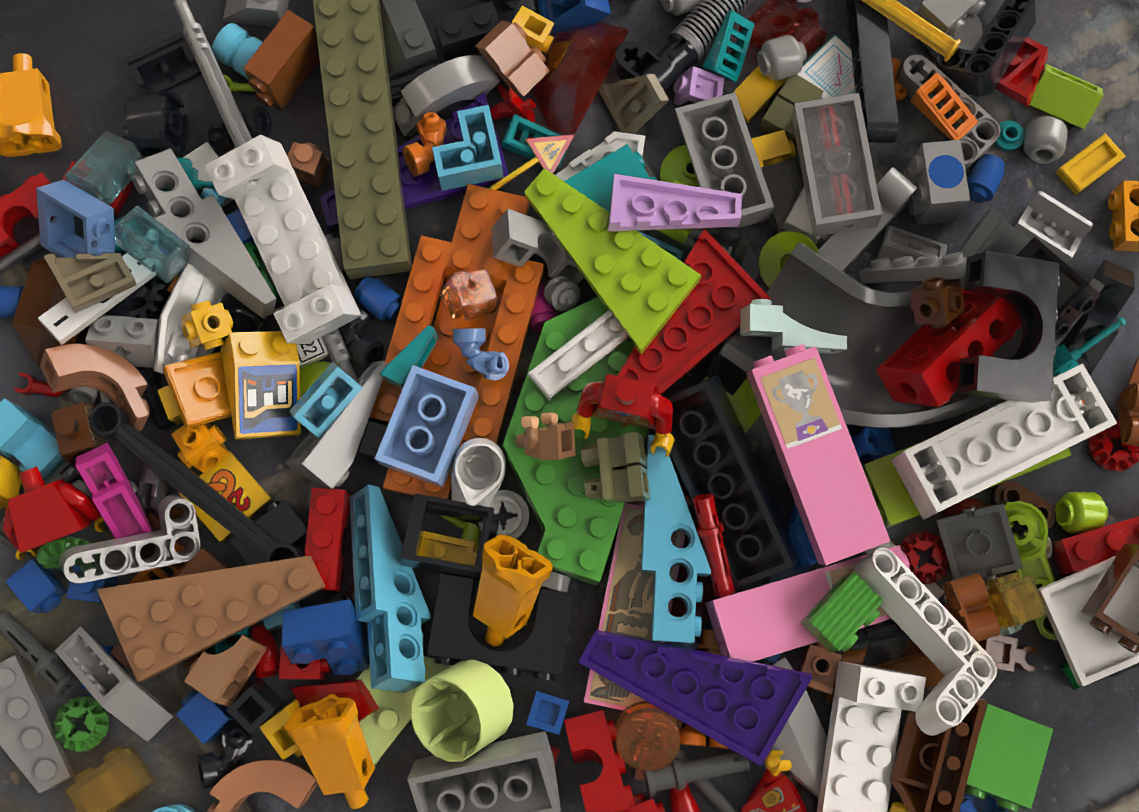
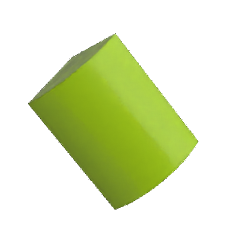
M1045 64L1029 105L1085 129L1104 94L1102 88Z

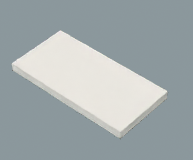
M1116 556L1036 590L1075 680L1080 686L1088 685L1139 663V652L1134 654L1117 643L1120 638L1112 632L1106 635L1089 624L1091 618L1081 612ZM1133 565L1103 613L1135 635L1139 632V569Z

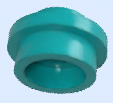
M1010 120L999 124L1000 135L994 142L997 148L1002 151L1018 149L1025 140L1023 127L1019 123ZM1006 131L1012 133L1015 138H1009L1006 135Z

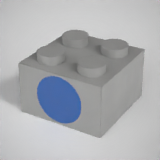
M961 140L922 143L908 166L904 169V176L918 187L908 201L909 213L914 215L915 225L953 222L970 201Z

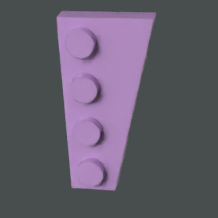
M614 174L608 231L738 227L741 220L742 194Z

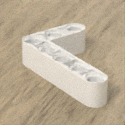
M878 548L859 561L854 568V572L883 599L880 606L944 674L942 679L918 707L915 717L917 725L925 734L930 736L938 735L962 722L995 679L997 668L989 654L891 550Z

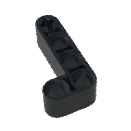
M1005 0L973 51L957 48L947 62L944 61L945 57L938 53L936 57L937 68L966 94L973 96L990 94L996 88L1035 25V0Z

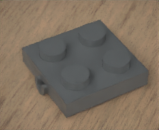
M1003 502L980 508L973 506L969 509H962L963 512L937 518L936 521L954 580L978 573L984 581H989L997 578V574L1023 568Z

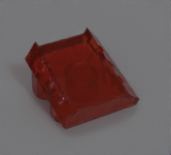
M768 0L748 18L749 21L754 23L750 41L760 50L762 45L768 40L791 35L798 43H803L808 56L816 47L822 46L827 31L819 24L818 12L809 7L801 9L797 6L796 0Z

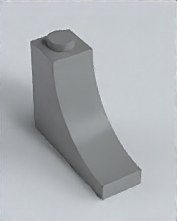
M80 626L55 650L96 701L145 741L148 742L173 717L161 702L115 661L83 627Z

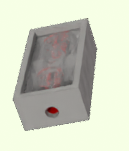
M859 93L795 103L792 122L813 237L877 227L882 211Z

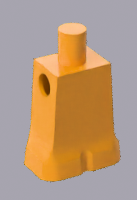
M24 53L15 54L12 57L13 72L0 73V155L17 157L32 153L40 154L58 151L62 148L60 135L54 127L49 83L38 68L33 69L32 57Z
M498 535L483 546L482 572L473 612L475 618L488 626L485 641L492 646H501L505 638H509L527 625L540 587L549 578L553 569L552 563L547 558L534 550L528 549L525 544L508 535Z
M330 694L322 700L305 705L294 711L284 728L301 750L323 794L344 793L351 809H358L364 806L369 800L364 788L375 770V766L358 721L355 701L350 698H340L335 694Z

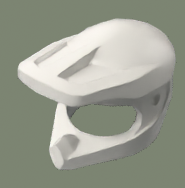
M475 438L466 441L459 447L451 470L452 500L465 502L472 506L481 505L489 507L504 479L506 467L504 452L496 443L486 438Z

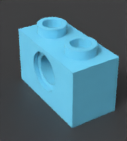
M332 361L289 411L297 421L319 438L363 387Z

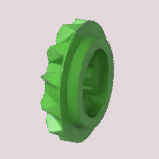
M62 537L40 547L37 551L38 563L42 564L43 568H54L56 571L61 570L59 559L62 553L69 548L91 543L76 537ZM80 558L75 559V565L84 564Z
M82 696L69 699L67 703L58 708L57 717L52 722L55 725L56 732L54 737L61 742L63 748L75 752L93 749L102 742L109 728L107 710L96 699ZM86 715L84 724L88 726L87 729L90 731L78 730L74 733L76 724L71 717L82 718Z

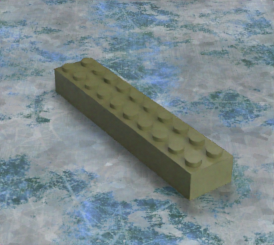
M313 0L344 271L349 279L410 272L412 269V259L380 1Z

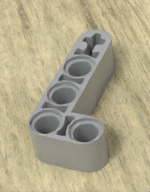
M918 54L911 55L905 60L897 75V80L901 83V86H906L907 96L910 99L935 73H938L946 80L978 120L977 125L960 139L962 152L966 158L964 164L965 171L967 172L997 140L1000 135V126L995 119L926 57ZM932 93L928 94L930 99L934 97ZM941 100L936 106L940 109L945 103ZM950 109L944 115L947 120L954 114V111ZM959 118L952 126L956 130L964 121ZM976 132L984 134L987 140L979 138Z
M892 167L877 184L882 211L878 226L833 234L819 249L820 255L845 271L903 209L918 187Z
M166 496L160 502L158 509L161 530L69 548L62 553L59 559L60 569L69 581L86 583L190 561L200 550L195 508L190 501L182 496ZM182 503L184 506L183 515L178 519H170L169 511L171 507ZM182 536H188V547L183 551H175L174 544L176 540ZM154 543L156 546L154 554L149 558H141V548L145 544ZM110 551H121V559L117 564H105V557ZM93 554H95V560L97 565L99 566L97 569L91 563L95 562L92 557ZM80 558L85 564L80 565V571L75 572L70 566L75 565V559Z

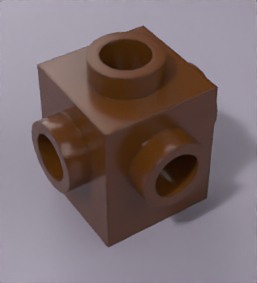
M931 277L923 280V284L911 292L910 308L914 313L916 325L929 324L930 328L934 329L947 327L953 319L965 311L960 279L944 280L943 277Z

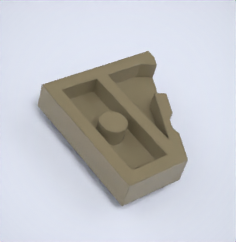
M647 74L615 83L603 84L597 88L622 133L635 134L669 101L655 74Z
M103 253L99 256L76 254V257L56 258L55 254L44 256L74 313L137 285L135 278L120 253Z

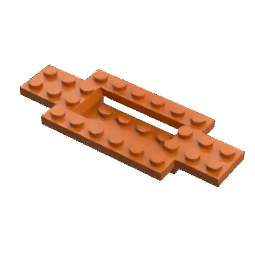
M468 184L452 242L422 235L420 237L385 363L389 364L428 325L431 326L444 277H446L445 287L433 326L439 339L422 369L472 386L477 390L479 398L460 446L466 441L475 438H486L498 445L545 266L543 263L527 260L522 267L493 258L492 227L507 209L527 215L530 203L524 196ZM486 328V342L479 349L485 352H504L509 361L507 374L502 379L494 381L485 379L481 373L473 370L469 364L465 363L468 359L463 357L460 348L453 343L452 329ZM383 379L369 418L389 424L402 390ZM452 466L443 488L390 468L387 470L383 488L413 497L417 493L450 499Z

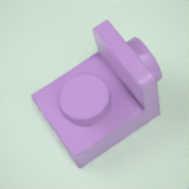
M695 66L691 67L679 75L674 82V104L680 106L687 101L697 103L722 96L725 78Z

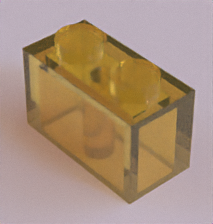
M1017 572L987 581L989 587L987 588L989 596L988 605L993 609L1000 629L1018 626L1047 615L1031 575L1019 577Z
M120 746L107 753L102 758L105 763L95 770L89 767L73 778L75 784L65 791L78 812H114L156 782L135 747L122 749Z

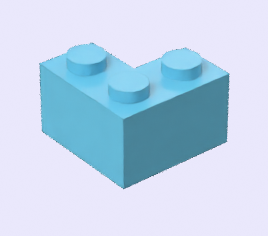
M489 105L457 111L463 141L432 147L442 191L467 186L468 184L472 185L504 178Z
M6 398L0 402V452L10 459L13 456L21 462L19 469L22 472L38 466L41 476L45 480L65 460L59 452L55 433L29 410Z

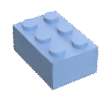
M412 365L375 460L384 467L443 488L479 398L476 388Z

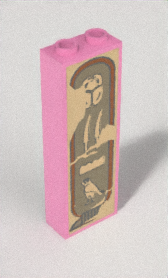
M644 501L630 502V504H624L620 517L598 630L651 641L654 574L640 573ZM681 531L674 532L671 535V542L675 547L683 548L685 533ZM680 565L672 566L669 571L671 579L677 582ZM673 599L670 600V602H669V604H668V611H669L670 613H671V608H672ZM590 669L583 702L651 716L653 707L651 703Z

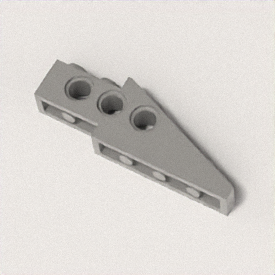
M171 149L135 161V175L132 176V180L138 193H144L148 199V209L153 217L154 236L261 318L273 314L276 298L214 195L204 199L200 198ZM164 188H165V189H169V190H171V191L164 192V191H161L160 189H164ZM176 214H184V215H186V217H182V218H181V217H176V216H174V215H176ZM197 239L202 242L196 244L190 242V240Z

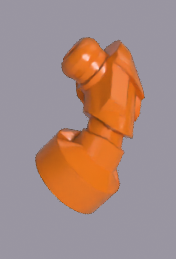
M434 112L426 113L417 123V132L424 146L415 142L403 148L405 163L410 173L415 177L429 171L430 164L435 160L432 147L444 145V137L447 131L446 122Z

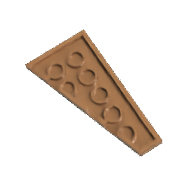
M303 556L97 589L137 682H143L326 586L312 557Z

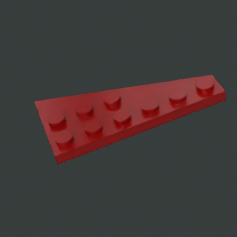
M705 229L701 232L697 242L684 261V264L701 274V280L642 354L634 346L626 363L617 375L656 385L662 395L740 328V310L751 304V301L755 299L771 300L762 288ZM619 422L624 428L628 425L627 423Z

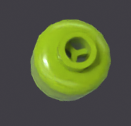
M1068 492L1061 497L1055 506L1057 523L1070 534H1082L1101 528L1105 525L1108 518V508L1102 497L1095 492Z

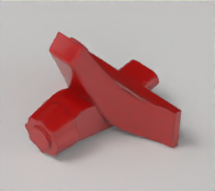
M499 84L497 90L505 102H500L490 108L493 119L509 118L516 114L535 123V113L532 111V109L536 108L535 103L531 99L523 101L512 89H509L508 92L505 86Z

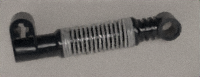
M702 0L683 19V22H680L679 26L671 32L667 38L668 43L657 55L637 41L623 42L616 50L617 75L621 80L642 75L655 74L665 92L690 64H696L707 53L708 49L711 48L728 10L741 15L754 0Z

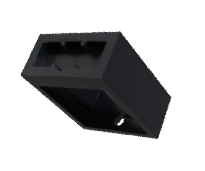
M1034 236L1016 256L1059 263V270L1079 287L1057 310L1058 320L1055 327V340L1068 333L1071 324L1080 315L1086 314L1094 307L1096 300L1101 294Z
M415 493L400 557L402 566L480 580L483 546L490 538L493 539L497 536L499 519H494V508L481 505L472 506L465 502ZM427 512L483 523L475 566L418 556Z

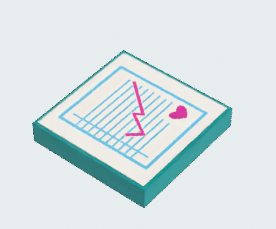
M835 34L803 64L801 72L797 74L824 91L822 99L855 94L851 48Z

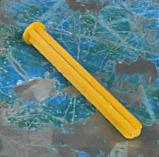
M861 0L944 56L945 62L951 58L962 42L960 39L954 40L896 0Z

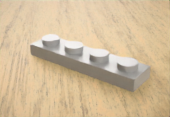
M962 252L945 255L942 259H938L937 254L917 258V260H913V256H904L894 259L893 262H890L889 257L871 261L870 267L858 272L861 283L923 281L931 277H943L944 280L959 279L966 276L967 257H963Z

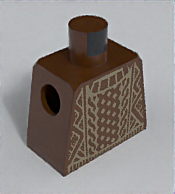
M83 402L51 412L59 452L75 468L76 457L82 455L83 452H88L107 443V438L95 433L89 424L90 413L97 404ZM101 417L100 425L101 428L104 430L103 421Z

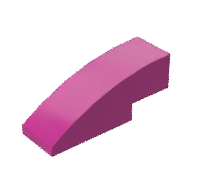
M108 443L76 457V468L92 493V500L115 539L153 532L129 480Z

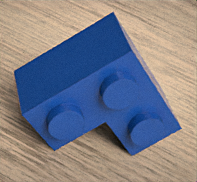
M350 599L283 611L282 648L292 664H308L314 660L326 658L335 675H351L357 671L368 669V634L362 622L356 621V610Z

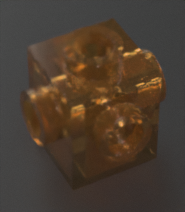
M487 269L469 273L467 270L457 271L449 276V280L441 290L442 303L449 310L452 320L462 317L465 320L475 319L484 312H487L498 299Z

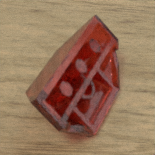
M597 23L558 34L544 62L550 72L533 87L546 123L550 128L571 134L576 133L616 57V50L624 42L628 34L626 28Z

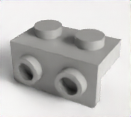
M1038 191L1021 213L1014 228L1030 240L1035 236L1063 262L1068 263L1073 258L1081 240L1091 230L1093 223L1043 191Z

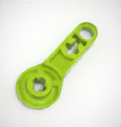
M1022 501L1008 502L1004 506L1011 528L1014 525L1013 521H1018L1020 525H1027L1028 530L1024 531L1025 536L1019 537L1018 533H1013L1023 566L1022 569L1016 571L1040 633L1048 639L1058 640L1055 632L1045 627L1044 619L1047 617L1045 610L1039 612L1038 608H1043L1039 596L1033 594L1037 589V584H1042L1044 587L1056 581L1046 556L1048 539L1047 520L1042 512L1032 504Z

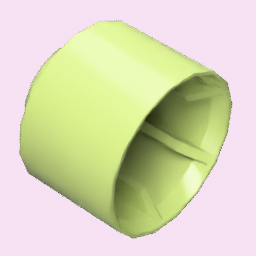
M466 660L458 662L417 687L411 699L410 716L414 731L427 750L435 757L445 761L461 762L506 733L512 722L514 705L510 689L497 671L486 663L477 660Z

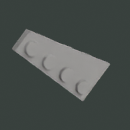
M14 655L0 663V746L39 794L44 793L74 777L75 774L59 740L54 737L56 733L21 656Z

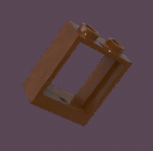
M1125 543L1081 612L1091 618L1089 624L1106 635L1112 632L1120 638L1117 642L1119 645L1137 654L1139 652V632L1135 635L1103 613L1132 566L1134 565L1139 569V545Z

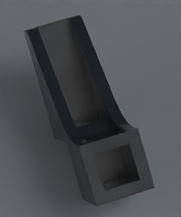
M1105 259L1103 260L1092 278L1105 286L1099 292L1101 296L1096 300L1094 307L1086 314H1083L1075 323L1065 343V347L1070 352L1074 349L1077 350L1118 320L1119 312L1135 289L1133 271ZM1119 328L1081 354V357L1076 360L1079 365H1084L1089 375H1091L1119 333Z

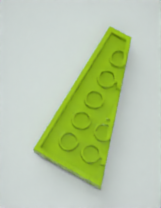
M544 168L524 191L525 198L545 225L550 228L565 252L567 251L586 281L603 304L609 308L622 330L626 331L634 342L636 349L642 354L699 283L701 274L636 230L608 231L610 212Z

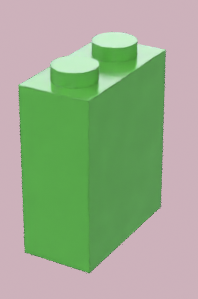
M987 704L964 794L980 800H984L985 796L998 800L996 806L1007 809L1010 812H1018V808L1031 809L1053 729Z

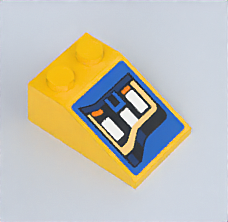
M282 331L229 333L224 345L221 347L235 440L300 435L301 423L289 411L300 399V366L297 344L287 343Z

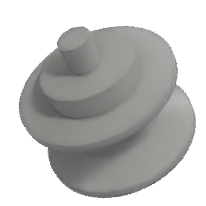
M556 276L546 285L544 296L546 301L556 310L568 311L577 304L580 297V289L568 277Z

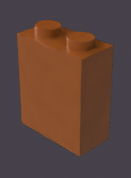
M287 10L243 69L249 79L248 84L255 90L256 99L269 108L273 105L282 111L320 61L317 33L314 26Z

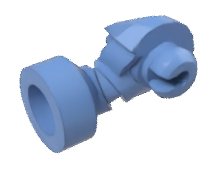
M486 328L452 329L453 343L460 348L463 357L468 359L465 363L469 364L473 370L481 373L485 379L494 381L502 379L507 374L509 361L504 352H485L479 349L486 342Z

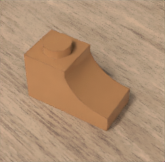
M242 635L231 648L222 653L212 655L203 651L200 657L192 663L189 674L184 682L214 703L230 707L268 647L257 640Z

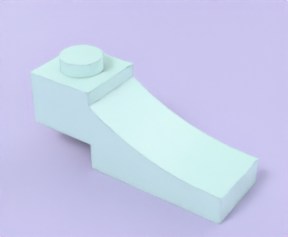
M755 299L751 301V304L740 310V336L771 337L772 351H785L804 344L806 349L816 346L818 353L836 354L847 350V336L824 333L804 326L784 314L783 306L772 305L771 300Z

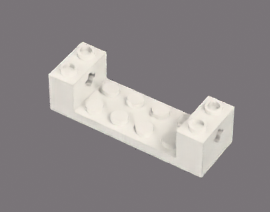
M259 135L205 165L218 195L236 201L285 307L273 314L287 343L309 344L362 316L281 143Z
M1084 365L1076 366L1053 378L1054 388L1050 401L1027 403L1007 400L903 451L891 461L923 520L1117 424Z
M843 661L838 662L817 812L888 811L891 789L889 778L895 760L901 711H917L923 702L926 677L898 670Z

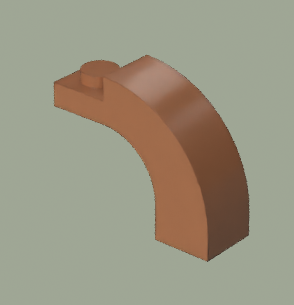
M66 344L45 349L40 367L53 393L75 387H89L106 394L115 405L122 407L127 412L129 424L138 431L143 429L149 416V406L146 400L142 398L147 382L130 362L112 351L94 345Z
M274 758L251 762L234 769L213 787L209 794L220 800L219 804L214 802L207 812H236L242 802L256 792H268L277 795L298 809L306 804L318 783L311 769L296 761Z

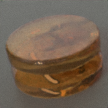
M639 701L624 709L617 719L615 727L617 750L621 758L629 766L642 771H654L665 767L676 757L680 748V733L674 716L647 701Z

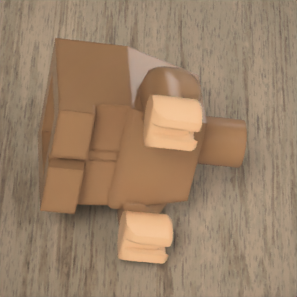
M547 412L541 414V421L546 427L538 428V417L525 416L521 418V425L526 431H523L524 434L516 436V445L519 448H524L526 455L540 460H560L576 456L574 422L557 424L558 414Z

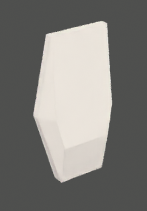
M189 263L185 264L160 314L154 371L164 374L163 368L165 365L209 355L215 349L205 350L203 345L191 348L189 341L183 335L180 317L192 311L191 305L210 300L211 306L219 304L221 298L228 292Z

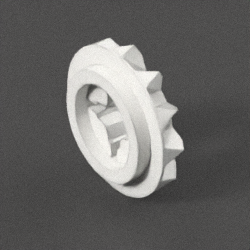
M498 490L489 507L494 508V515L500 513L501 503H504L507 513L518 515V517L508 519L505 530H502V525L499 521L497 536L508 535L518 539L527 529L529 522L527 504L515 492ZM478 522L479 528L482 531L483 523Z

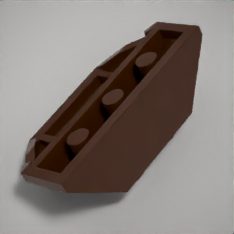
M45 258L31 263L12 325L38 367H40L45 349L61 346L40 323L38 317L66 298ZM84 329L63 345L80 344Z
M979 698L961 723L934 736L925 734L919 728L915 719L916 712H907L889 780L908 812L960 811L988 701Z

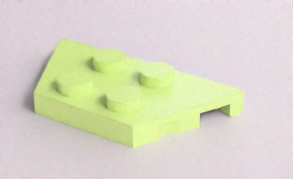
M424 656L426 668L425 682L450 668L451 665L434 663L435 658ZM369 663L368 669L364 670L357 680H363L379 709L359 724L375 766L411 721V699L417 687L406 693L371 688Z

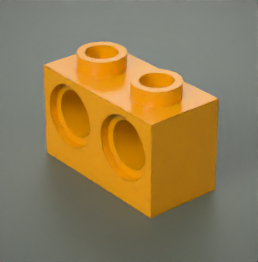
M1124 180L1109 195L1108 207L1112 210L1109 237L1113 240V251L1139 252V236L1133 234L1130 228H1135L1139 233V181ZM1130 198H1133L1137 202L1138 206L1134 205L1130 201Z

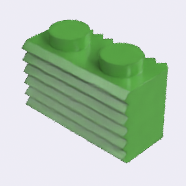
M857 573L844 574L805 619L801 621V624L829 652L840 650L845 652L857 641L858 636L855 633L862 625L865 627L869 626L880 615L877 608L882 604L883 599L862 578L858 577Z

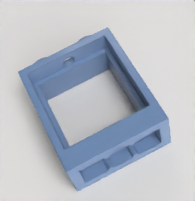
M66 180L36 188L41 246L60 258L76 257V254L99 256L103 253H115L114 208ZM74 215L83 220L84 239L75 234Z

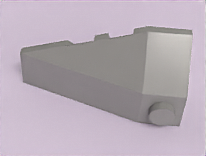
M384 361L373 362L356 380L363 387L319 438L310 431L285 464L322 488L333 489L334 486L339 487L349 476L348 468L354 461L383 380L380 372L388 364Z
M785 657L770 664L771 666L793 670ZM805 690L770 751L782 750L783 754L780 761L790 760L792 764L789 774L819 799L827 736Z

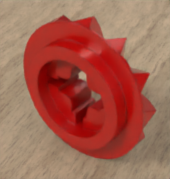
M1116 420L1117 424L1090 437L1089 449L1093 459L1101 467L1110 471H1123L1139 461V446L1126 445L1121 442L1120 446L1124 450H1118L1110 454L1113 447L1110 439L1115 440L1121 437L1119 420Z
M927 531L916 532L908 535L900 543L901 551L906 554L909 560V570L922 584L937 582L947 574L949 561L940 536L933 535ZM931 547L929 559L932 560L933 564L925 563L916 568L920 560L916 551L924 552Z

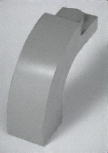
M469 55L446 61L421 74L401 91L404 97L393 107L394 120L404 136L412 137L417 132V123L426 113H437L446 106L461 100H475V98L483 93L486 96L500 82V79L483 56Z

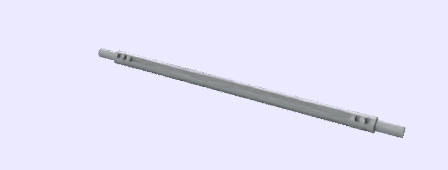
M174 0L173 4L184 26L183 33L233 144L237 148L252 140L251 135L201 25L195 22L186 0ZM337 328L322 336L331 360L356 381L358 378L350 363L352 357L339 329Z

